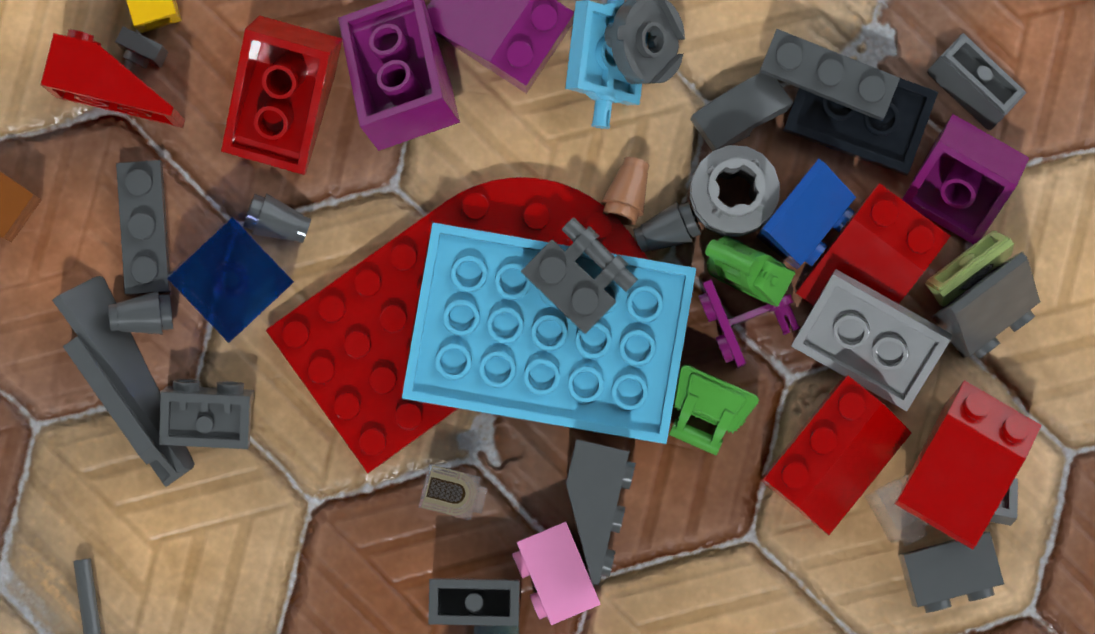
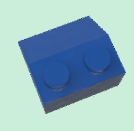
M818 159L756 237L795 269H798L804 262L812 267L828 247L821 241L832 227L840 232L854 215L855 211L849 206L856 196L822 160Z

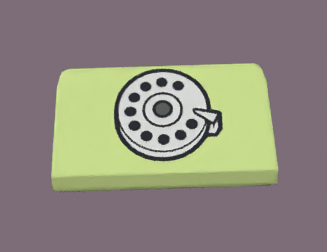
M991 231L926 280L925 284L939 305L944 307L1012 255L1014 243L1003 234Z

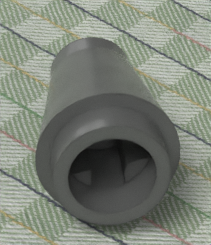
M267 193L265 197L254 194L243 227L253 230L252 235L303 243L311 218L303 216L300 212Z
M689 201L681 205L675 202L641 224L640 227L633 229L642 253L694 242L693 237L702 234L699 222Z
M156 291L118 302L117 304L108 305L111 331L120 330L121 332L163 335V330L173 329L170 294L159 295V292Z

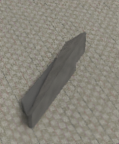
M96 276L55 297L52 301L78 335L65 344L63 348L146 465L150 464L165 487L169 486L193 469L194 462L186 446L159 445L161 394L131 332L110 330L108 305L117 303L105 279L101 276Z

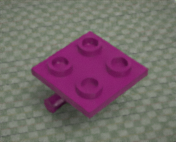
M712 280L703 283L706 293L699 295V300L708 321L718 320L723 334L717 336L716 340L726 363L734 360L737 368L746 365V361L731 328L733 326L774 311L783 335L790 333L784 316H787L792 331L800 329L790 304L794 303L791 294H785L778 307L767 303L764 306L728 320Z

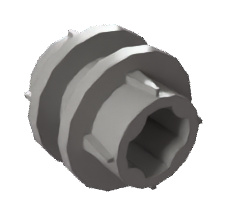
M728 145L712 151L699 163L690 182L689 200L695 216L706 229L721 236L741 237L756 232L772 216L779 202L780 182L775 167L762 153L748 146ZM736 176L744 178L750 184L749 196L752 203L749 206L738 204L732 208L724 205L718 198L720 188L716 181L720 178L732 179Z

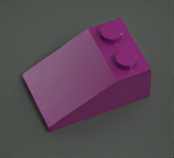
M386 0L338 18L359 125L378 151L460 123L452 84L424 0Z
M431 0L426 7L437 36L526 94L573 25L574 11L557 0Z

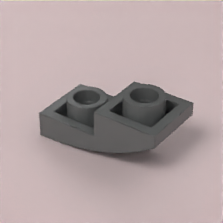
M758 73L694 113L690 120L710 149L714 151L749 137L755 127L788 112L793 101L777 79L763 73Z

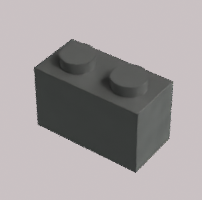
M990 532L982 534L973 550L954 539L898 554L912 606H924L926 613L952 607L950 599L967 594L969 601L995 595L993 587L1004 584Z
M429 579L428 624L519 626L520 579Z

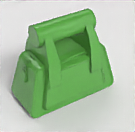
M729 236L719 238L718 241L711 240L705 251L706 255L709 256L706 265L711 276L775 307L779 306L796 273L794 270L787 268L785 264L775 260V258L761 251L754 250Z
M684 364L680 368L675 401L673 403L675 405L673 407H676L678 411L680 410L678 420L675 419L669 435L716 456L726 431H728L727 433L732 432V434L735 431L737 432V429L746 422L745 419L758 404L759 398L751 392ZM693 415L715 425L713 435L686 424L690 416Z

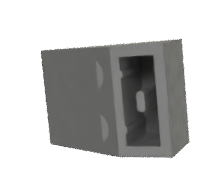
M576 439L566 487L591 582L599 585L601 576L610 577L615 551L607 549L611 531L620 533L625 513V507L617 505L621 488L630 489L636 463L627 461L629 451Z

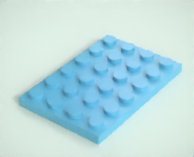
M439 223L432 224L402 399L667 444L696 268L620 255L628 263L626 268L638 280L627 292L613 280L604 290L617 301L616 304L584 334L521 273V270L549 242ZM558 244L564 251L570 247ZM585 252L575 261L593 279L603 271Z

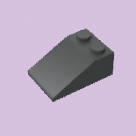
M1021 252L1006 260L931 316L940 328L952 334L950 342L963 358L969 357L973 353L979 359L1000 344L996 336L1003 330L1010 327L1015 332L1035 317L1031 309L1040 303L1028 258Z

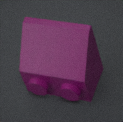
M952 114L932 145L902 200L923 216L968 242L975 244L982 239L1017 187L1029 157Z

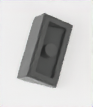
M964 33L958 37L927 71L929 76L987 130H992L1027 93Z

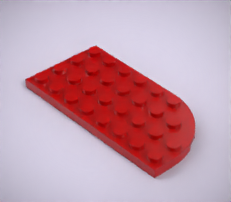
M517 177L492 180L464 190L442 203L266 329V332L369 474L458 410V408L402 399L433 223L543 242L553 240L557 244L571 246L573 241L562 231V228L574 217L586 229L591 227L599 235L597 240L609 252L648 259L644 252L642 253L638 243L613 213H608V216L603 214L605 206L578 189L559 182L539 178Z

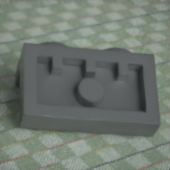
M173 380V386H166L161 391L159 445L248 449L250 447L251 403L254 400V390L244 389V383L235 381L217 382V388L200 387V381Z

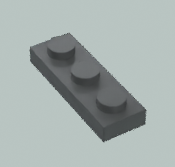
M779 29L775 31L759 71L880 121H883L900 80L897 76Z
M162 161L116 163L125 295L149 294L156 291L159 293L171 292Z

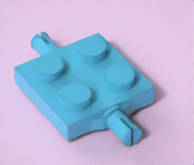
M589 0L576 1L565 89L586 94L595 101L591 124L595 128L610 129L612 103L640 105L642 84H630L626 81L615 63L612 48L605 41V29L609 23L614 22L615 15L625 0H607V3L603 4ZM646 32V36H645L646 46H647L648 32Z

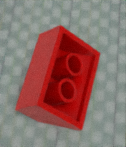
M847 375L842 377L760 480L829 536L912 432L881 401Z

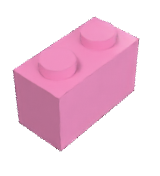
M566 522L517 542L520 551L512 555L521 577L531 576L537 592L529 596L539 620L548 617L550 624L553 625L601 605Z

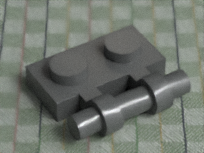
M573 217L562 228V231L573 241V244L564 251L555 241L551 240L521 270V273L577 328L586 334L617 302L604 289L614 280L627 292L638 279L626 268L628 263L620 255L615 257L597 240L599 235L591 227L586 229ZM584 252L603 270L595 279L575 262Z

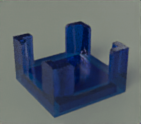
M232 215L185 261L182 260L167 274V279L228 343L294 283L292 278L267 254Z

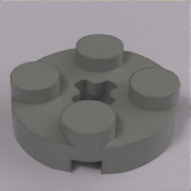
M627 0L623 3L615 15L614 22L609 23L605 29V41L612 48L615 63L626 81L630 84L663 83L674 76L679 69L683 54H677L679 40L685 39L682 19L671 2L667 0ZM646 32H649L651 36L648 40V48L645 42Z

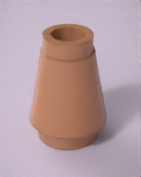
M635 157L624 158L623 164L620 166L601 202L605 206L603 214L608 216V213H613L623 225H636L638 217L644 215L647 172L649 169L647 162Z

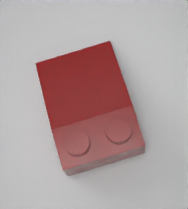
M261 15L247 26L244 31L221 152L305 175L334 82L343 38Z
M68 29L67 36L53 33L40 85L54 97L167 125L184 127L185 119L176 109L103 49L101 43L94 41L93 35Z
M879 183L871 191L795 294L811 306H814L834 270L837 269L900 304L951 236Z
M964 380L945 403L894 504L973 550L1026 460L1042 425Z

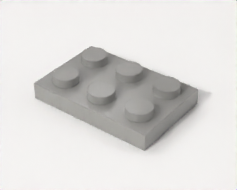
M835 269L794 338L791 347L843 376L849 375L862 387L908 411L951 341L952 334Z

